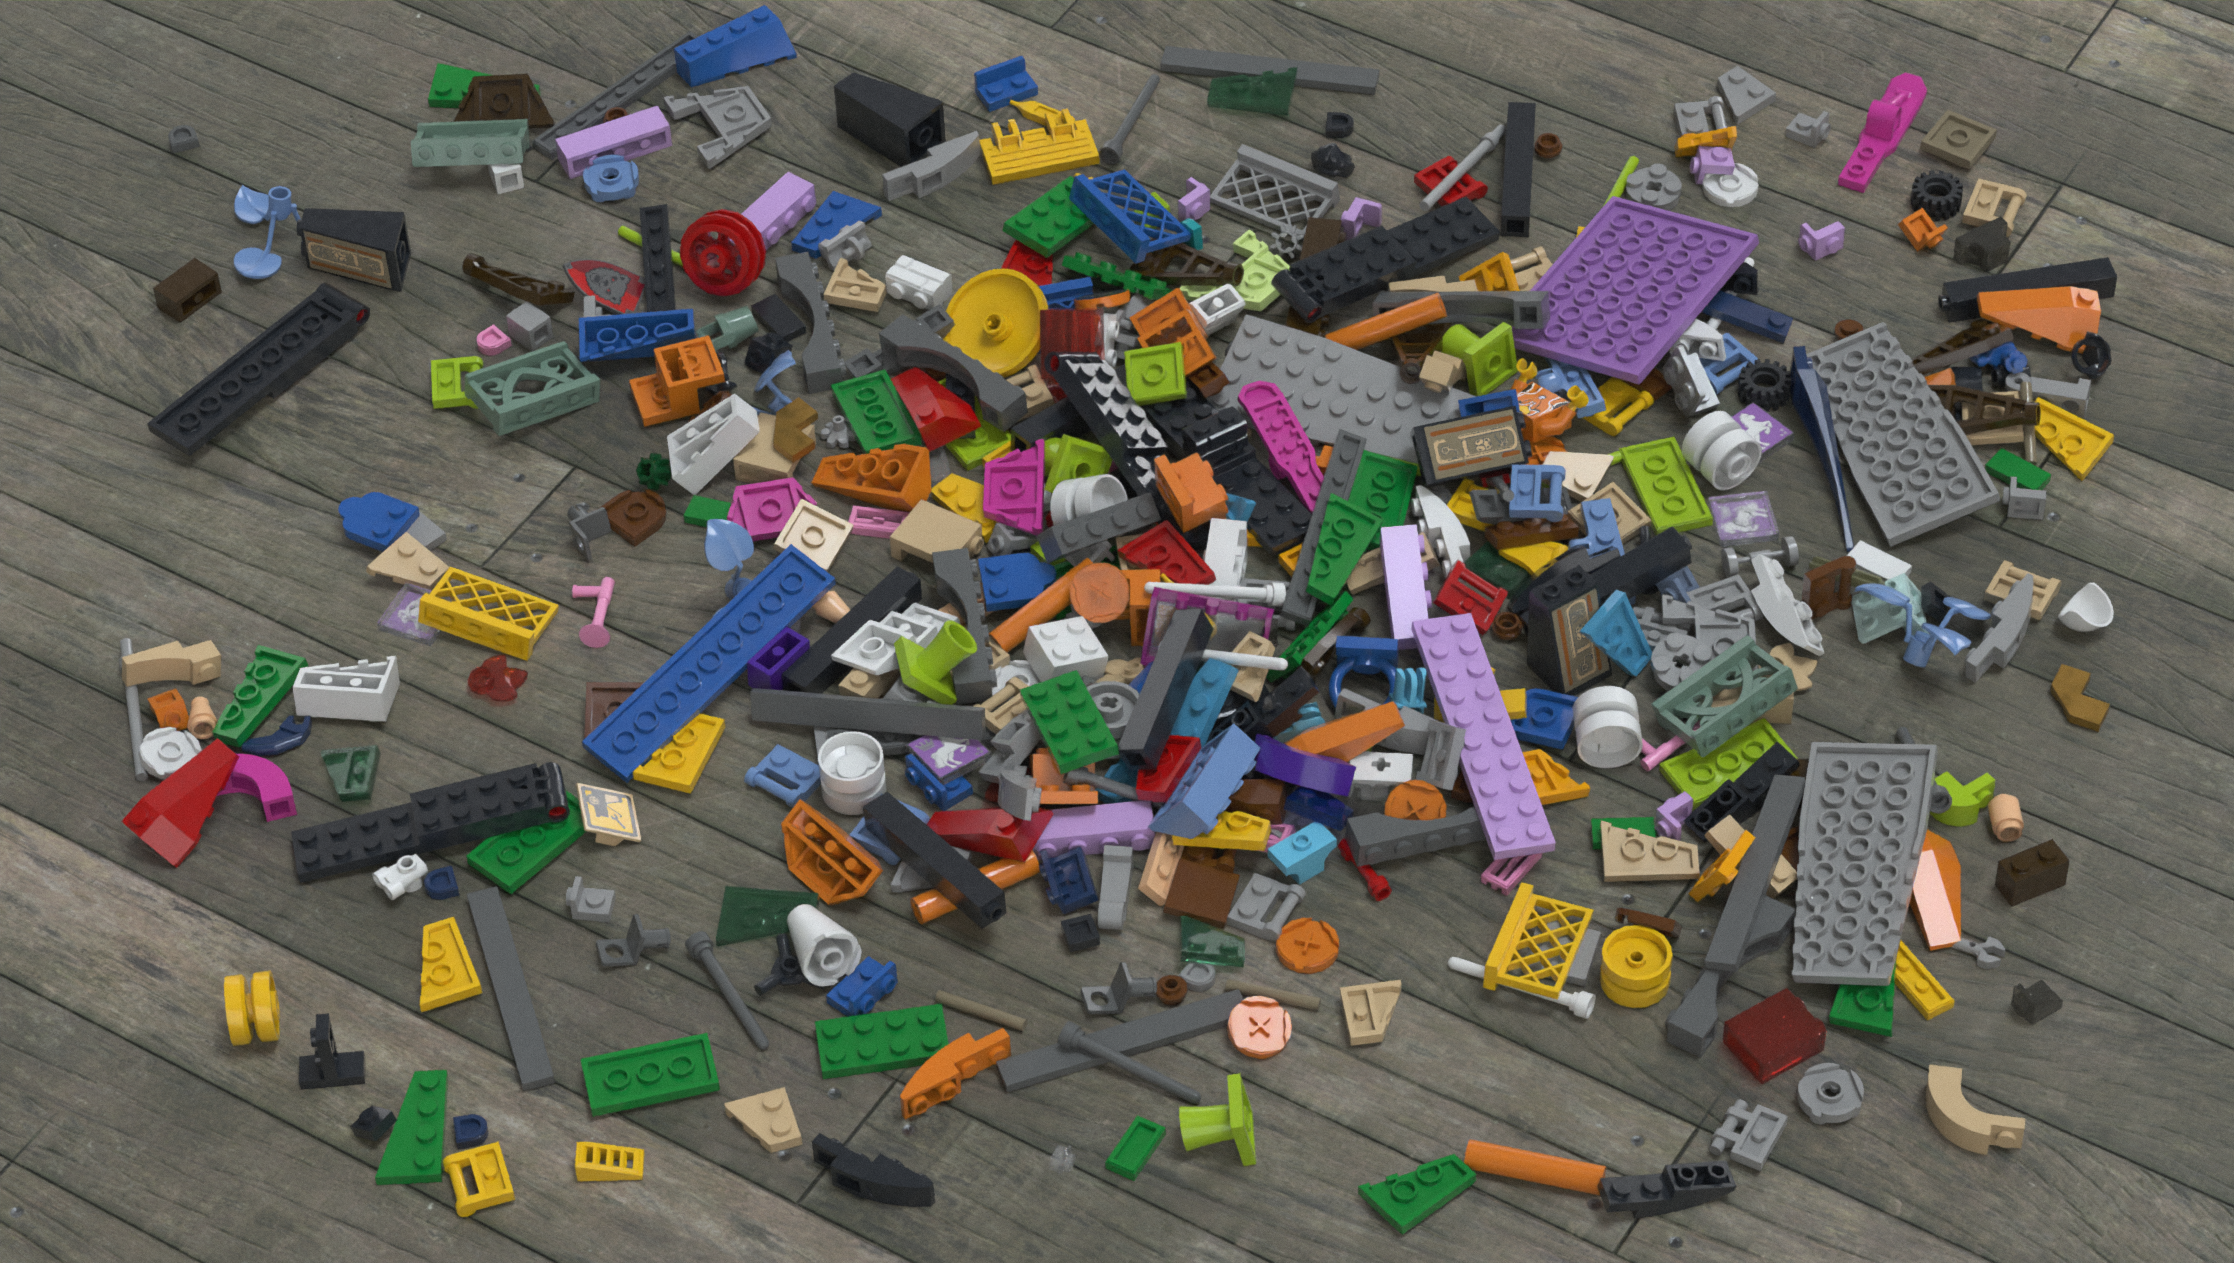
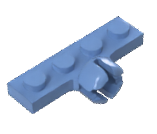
M1544 357L1550 368L1537 372L1534 379H1538V385L1561 398H1566L1569 402L1571 401L1567 397V392L1572 386L1577 385L1581 391L1583 390L1587 394L1589 402L1583 408H1576L1575 412L1578 419L1606 411L1605 401L1587 369Z
M1611 499L1581 502L1580 510L1587 537L1571 540L1568 550L1581 545L1586 547L1589 555L1613 546L1618 548L1621 556L1624 555ZM1636 596L1629 599L1630 604H1635Z

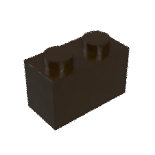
M196 258L180 267L153 288L157 308L179 323L222 293L218 272Z
M2053 839L1999 860L1995 886L2011 907L2066 885L2070 860Z

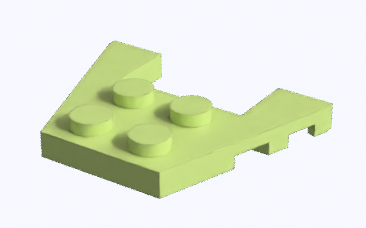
M1248 230L1233 242L1234 252L1248 259L1242 263L1244 268L1242 282L1240 285H1232V287L1245 300L1246 305L1243 309L1262 311L1280 296L1271 285L1273 277L1281 270H1289L1290 266L1277 254L1273 255L1269 251L1268 245L1263 241L1259 242L1256 239L1255 233ZM1181 286L1180 290L1186 300L1195 301L1222 286Z

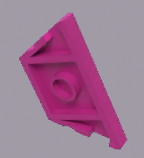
M1044 439L1035 441V446L1028 450L1020 452L1019 449H1016L1003 458H996L985 463L983 499L985 518L1036 536L1043 532Z
M793 477L741 485L735 488L727 520L737 523L746 529L753 541L777 538L801 499L817 506V502L802 490V486Z

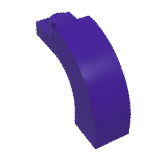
M1256 735L1255 743L1261 749L1254 758L1257 761L1255 770L1306 788L1342 796L1349 795L1356 766L1339 758L1322 756L1293 748L1267 735Z

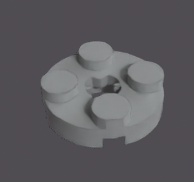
M1653 164L1649 168L1640 169L1627 176V200L1667 211L1672 210L1679 203L1682 183L1663 164Z
M1677 632L1670 633L1666 639L1661 640L1655 646L1652 652L1650 665L1655 675L1654 679L1661 687L1670 691L1712 660V652L1708 646L1697 638ZM1683 659L1687 661L1686 663H1689V666L1683 665L1680 669L1676 667L1677 662L1674 661Z
M1821 1063L1810 1067L1805 1072V1076L1799 1081L1797 1091L1800 1107L1809 1115L1812 1122L1819 1125L1844 1122L1857 1117L1860 1113L1864 1096V1086L1860 1077L1852 1070L1848 1073L1840 1069V1065L1835 1063ZM1830 1089L1832 1093L1838 1092L1839 1094L1829 1097L1825 1095V1090Z

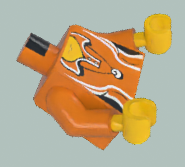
M1521 358L1516 365L1520 373L1519 379L1514 380L1510 390L1516 389L1520 411H1522L1526 428L1521 429L1522 436L1530 442H1538L1550 436L1562 434L1565 430L1572 427V419L1577 414L1575 412L1576 408H1583L1588 404L1587 394L1583 390L1581 391L1577 385H1574L1567 392V397L1571 401L1569 402L1534 382L1526 384L1527 380H1531L1537 375V368L1533 361L1527 368L1526 360Z

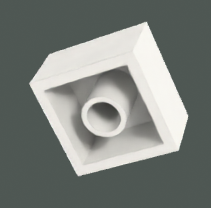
M1083 616L1029 626L1023 654L1041 682L1075 670L1078 671L1085 686L1095 684L1096 680L1104 676L1108 654Z

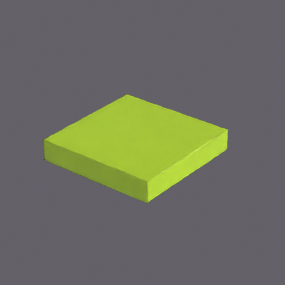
M1181 342L1124 351L1127 388L1138 406L1187 398L1184 355Z

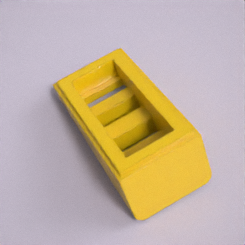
M577 1142L575 1158L577 1181L643 1180L644 1149L594 1142ZM614 1160H620L619 1167L614 1166ZM627 1160H633V1169L627 1168ZM600 1161H606V1165L600 1164Z

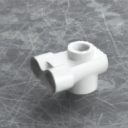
M417 854L412 856L406 855L401 857L396 864L388 868L384 866L372 874L376 885L382 888L391 900H394L405 892H414L420 889L423 885V876L428 873V868Z

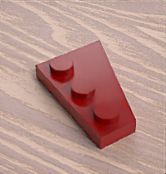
M1015 240L1001 269L1018 271L1026 275L1038 286L1052 284L1053 254L1046 258L1020 241Z
M1168 520L1117 550L1121 559L1142 570L1160 569V575L1164 573L1174 583L1209 585L1216 581L1214 571Z
M1169 736L1156 769L1138 770L1136 785L1138 800L1167 803L1202 748L1199 737Z

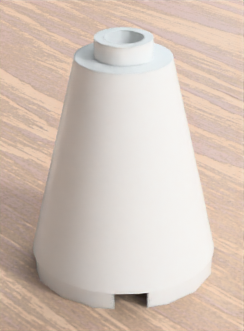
M799 905L790 912L787 918V925L803 975L812 984L818 986L834 985L839 983L837 979L845 973L849 976L854 972L860 962L862 951L856 937L811 905Z

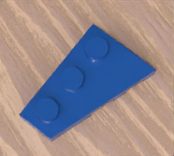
M832 191L791 242L792 251L798 253L808 252L809 257L817 259L821 256L818 247L820 242L825 239H832L846 225L852 226L858 221L865 223L871 218L873 220L878 219L882 216V209L879 206Z

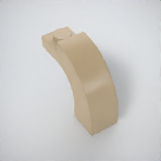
M1929 1065L1926 1085V1108L1931 1121L1943 1136L1959 1147L1978 1154L1987 1155L1989 1145L2021 1149L2025 1118L1988 1114L1975 1109L1966 1101L1961 1091L1962 1068Z

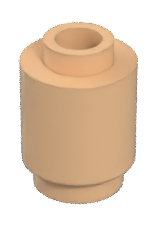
M2008 794L1995 796L1988 803L1993 833L2003 842L2017 840L2021 837L2024 828L2019 801L2016 797Z

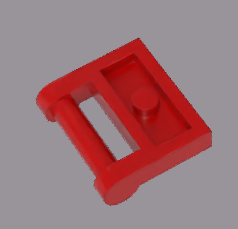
M1447 156L1414 174V183L1429 194L1458 166V162L1453 157ZM1465 173L1459 179L1460 182L1457 181L1437 202L1443 207L1464 197H1467L1470 201L1474 198L1481 199L1486 195L1488 186L1482 181H1476L1468 173Z
M1457 559L1451 567L1433 604L1452 616L1471 613L1477 631L1484 635L1492 624L1508 591L1502 587L1496 588L1465 568L1466 564ZM1458 578L1490 597L1491 602L1459 582Z

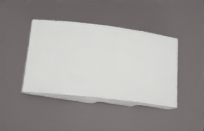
M913 603L902 614L891 611L880 623L869 620L839 647L831 657L832 660L874 675H880L899 668L894 643L901 636L926 648L947 620H952L959 624L960 621L956 616Z

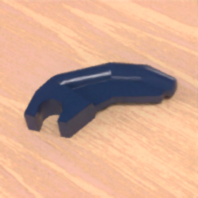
M288 716L274 734L249 739L247 743L244 742L242 744V751L255 756H271L302 745L311 734V716H305L304 722L296 725L294 716Z

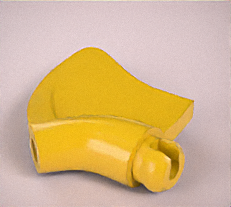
M1544 542L1499 549V555L1524 568L1532 575L1550 560L1568 551V547L1556 542Z

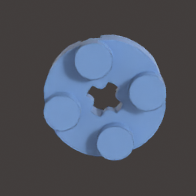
M620 155L598 157L593 160V165L588 170L586 167L583 171L584 187L595 202L631 198L635 195V189L639 184L637 165L632 160L631 163L624 161V156Z

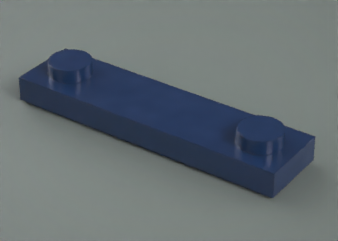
M1720 290L1701 311L1704 314L1784 343L1794 319Z

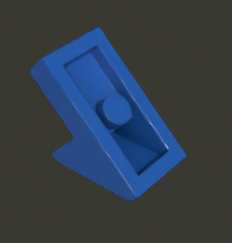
M1516 389L1458 400L1461 417L1510 406H1516L1517 412L1520 411Z

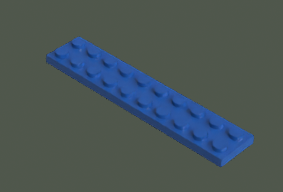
M790 544L582 741L583 748L628 783L634 777L633 771L639 765L644 766L652 759L651 755L659 748L663 749L670 743L676 733L706 709L747 669V661L784 628H790L816 604L836 584L835 578Z

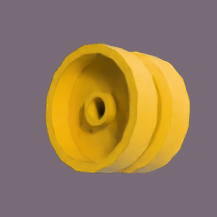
M1633 925L1617 929L1605 939L1601 951L1600 982L1602 990L1609 999L1622 1006L1643 1008L1658 1003L1667 994L1671 982L1670 969L1673 955L1671 945L1665 936L1653 928Z
M271 970L255 972L251 978V993L247 980L242 974L225 976V1010L229 1035L233 1046L250 1044L254 1032L253 1023L255 1024L257 1036L262 1042L279 1040V999Z

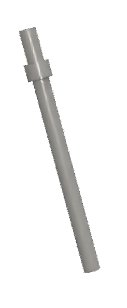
M1500 124L1492 132L1486 133L1480 139L1479 145L1420 202L1421 210L1428 211L1486 152H1491L1499 144V140L1506 134V127Z
M124 638L120 641L121 657L119 658V667L121 673L122 657L133 654L132 640L129 638ZM137 684L128 687L125 685L136 780L145 781L148 779V772L142 767L139 759L140 745L143 743L144 738Z

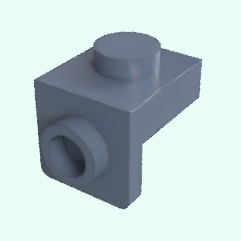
M1688 566L1656 584L1661 592V597L1662 595L1673 596V600L1683 603L1691 601L1686 592L1699 588Z

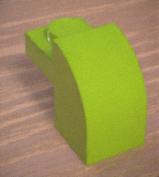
M1946 771L1934 779L1937 785L1944 786L1952 797V805L1943 813L1938 814L1930 811L1929 814L1939 822L1950 826L1961 827L1976 823L1979 808L1988 806V803L1994 797L1996 780L1987 772L1963 786Z

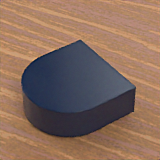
M452 866L433 870L425 877L424 885L429 897L443 900L459 896Z
M469 1114L453 1117L458 1150L476 1147L486 1141L489 1131L487 1122L482 1116Z

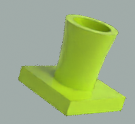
M1501 323L1482 338L1476 336L1461 324L1452 326L1443 336V350L1441 353L1463 360L1466 365L1469 393L1473 396L1487 395L1518 372L1512 326L1507 323Z
M1063 434L1062 439L1050 438L1045 441V477H1048L1044 490L1053 493L1055 487L1061 481L1108 474L1113 460L1102 445Z
M947 620L926 648L903 636L894 643L904 684L940 704L953 705L957 701L950 671L977 651V644L974 638L962 625L955 621Z
M1240 1073L1227 1075L1229 1104L1179 1107L1181 1134L1187 1152L1206 1145L1234 1139L1243 1166L1256 1164L1253 1110Z

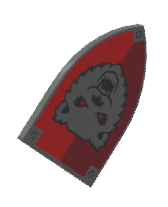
M595 259L575 260L563 264L562 267L572 285L583 296H595L596 305L618 315L636 313L645 292L644 277L613 263Z

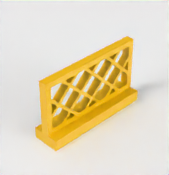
M449 567L431 593H425L421 597L418 622L528 661L533 653L534 644L557 614L559 605ZM455 579L464 582L465 585L452 587L450 581ZM487 590L492 594L479 597L476 591ZM470 593L472 598L459 600L456 595ZM450 596L452 602L441 598ZM512 599L518 601L519 604L506 606L504 601ZM497 602L499 608L486 610L484 604ZM477 606L479 612L469 609V607ZM540 609L546 611V614L533 616L531 610ZM525 613L526 618L514 620L511 614ZM504 616L506 621L497 619L495 617ZM530 625H531L532 628H533V631L528 630V629L523 628V627H525V626H530Z
M1521 882L1485 964L1483 988L1495 991L1497 985L1501 984L1558 1000L1592 920L1594 910L1533 894L1534 885ZM1538 906L1549 909L1551 913L1539 916L1535 908ZM1575 916L1583 918V920L1570 925L1566 917ZM1557 920L1562 927L1550 931L1546 924ZM1538 926L1542 934L1531 937L1526 930ZM1569 935L1573 942L1561 945L1557 938ZM1549 941L1554 947L1541 951L1537 944ZM1529 947L1534 954L1522 958L1517 951ZM1560 955L1564 963L1552 966L1548 959ZM1540 962L1545 968L1532 972L1528 965ZM1520 968L1525 975L1516 977L1508 975L1507 972ZM1551 976L1556 984L1553 987L1542 984L1539 980Z

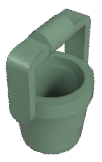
M746 305L715 315L714 322L696 331V338L710 336L720 331L722 336L711 340L715 351L724 346L732 349L740 342L757 333L759 329L750 309Z

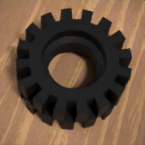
M1934 170L1929 171V175L1925 172L1921 173V176H1917L1912 185L1911 205L1913 211L1923 208L1930 218L1935 217V221H1940V217L1948 220L1949 215L1952 217L1956 216V213L1961 209L1963 185L1959 183L1960 179L1957 177L1953 178L1951 173L1944 175V171L1939 170V174H1935ZM1931 194H1939L1943 197L1931 196Z
M1760 359L1755 360V365L1750 361L1746 364V367L1743 366L1741 373H1739L1738 383L1740 401L1742 403L1746 402V407L1754 403L1759 408H1764L1765 412H1769L1770 407L1774 411L1779 410V405L1784 407L1786 401H1789L1792 379L1791 373L1787 371L1785 365L1779 367L1780 362L1778 361L1770 364V359H1765V363H1761ZM1766 383L1772 385V387L1765 388L1756 384Z

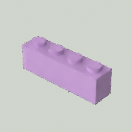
M658 106L555 139L558 160L569 179L582 176L584 169L587 167L588 170L593 165V160L601 156L620 155L624 156V161L672 146L670 125Z
M787 172L741 214L752 221L761 233L766 250L771 245L777 243L780 237L790 228H793L804 215L813 210L816 205L814 184ZM741 255L737 256L739 263L742 261Z
M1417 524L1382 527L1380 529L1379 542L1391 639H1398V650L1418 648L1411 630L1412 621L1428 619L1427 609L1432 608L1430 590L1425 591L1424 581L1428 580L1427 563H1421L1420 553L1425 552L1423 535H1418Z
M1142 800L1052 809L1051 811L1054 815L1034 846L1033 852L1037 860H1042L1040 852L1045 849L1051 858L1080 846L1085 855L1104 853V845L1133 847V850L1138 851L1151 849L1155 836V831L1148 827L1153 819L1151 801Z

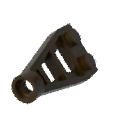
M1182 243L1146 253L1143 262L1133 263L1129 270L1141 273L1142 280L1150 282V279L1154 278L1166 282L1167 285L1224 286L1226 284L1238 286L1244 276L1242 264L1227 263ZM1175 257L1187 261L1179 272H1164ZM1199 264L1210 268L1207 273H1193Z
M474 253L468 254L463 261L462 270L464 274L477 278L524 301L538 306L573 302L575 291L564 288L565 284L553 280L546 282L487 264L484 257Z
M1986 319L1976 320L1970 324V328L1959 332L1913 358V365L1919 374L1924 375L1989 351L2013 340L2014 337L2011 328Z
M1451 323L1426 324L1391 337V345L1401 367L1400 377L1405 383L1416 384L1421 380L1419 376L1426 356L1432 357L1434 351L1441 352L1443 350V336L1451 328ZM1415 366L1418 372L1416 374H1409L1407 368Z
M1928 385L1931 391H1934L1940 398L1944 409H1947L1951 415L1953 405L1957 402L1976 406L1975 415L1972 418L1956 421L1965 435L2017 425L2039 426L2041 408L2039 402H2027V400L1956 385ZM1987 405L2005 408L2003 416L1983 418L1985 406Z
M1360 607L1352 608L1303 658L1299 668L1302 667L1309 673L1315 685L1317 683L1315 678L1318 677L1336 654L1337 636H1351L1364 632L1371 623L1369 614Z

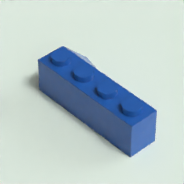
M766 5L674 48L677 73L691 87L723 79L725 74L729 72H738L739 74L748 72L749 67L763 63L764 67L775 64V59L786 57L787 60L797 58V54L780 19Z
M693 309L579 318L580 362L653 357L655 348L696 339Z

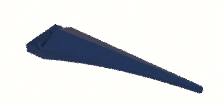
M1805 346L1793 347L1790 367L1792 405L1801 419L1824 468L1837 507L1846 551L1850 552L1854 548L1827 385L1817 371L1813 369L1812 358L1807 357Z

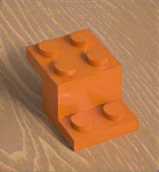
M1176 288L1129 317L1140 335L1137 339L1142 348L1181 342L1183 346L1185 378L1217 359L1206 341L1209 337L1180 288Z
M708 335L655 348L654 357L657 373L629 380V385L643 425L646 427L700 413L697 389L725 382V377Z
M1198 453L1171 464L1165 454L1154 459L1156 487L1183 533L1205 522H1211V518L1226 519V514L1229 511L1225 501L1228 500V496L1221 484L1216 485L1213 480L1214 473L1207 460L1202 461Z
M1160 569L1120 570L1126 576L1130 585V599L1126 609L1114 620L1130 619L1131 646H1143L1152 594L1145 592L1144 586L1147 582H1161ZM1159 604L1152 646H1159L1175 610L1180 609L1175 608V606Z
M1047 748L1036 749V754L1029 755L1032 778H1037L1036 787L1042 788L1040 804H1098V791H1095L1094 786L1085 783L1083 785L1071 786L1063 783L1065 773L1060 774ZM1095 763L1083 766L1088 768V772L1095 774Z

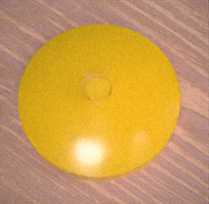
M1011 269L985 271L967 281L951 299L946 312L954 320L955 325L943 340L953 347L957 346L972 359L979 360L983 366L992 372L999 373L1003 378L1009 377L1023 369L1036 356L1045 340L1049 326L1047 300L1039 286L1018 271Z

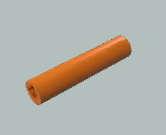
M1435 293L1325 335V338L1359 350L1445 318L1447 313L1440 294Z
M1089 558L1084 559L992 630L989 636L1005 652L1011 651L1026 639L1029 626L1047 623L1071 604L1070 586L1075 575L1083 567L1093 562Z
M1033 850L1025 862L1002 858L978 869L1001 889L1040 873L1039 862ZM935 888L910 899L911 908L920 924L958 909Z
M1472 1139L1468 1141L1464 1163L1475 1171L1599 1196L1600 1193L1597 1185L1600 1178H1605L1606 1166Z

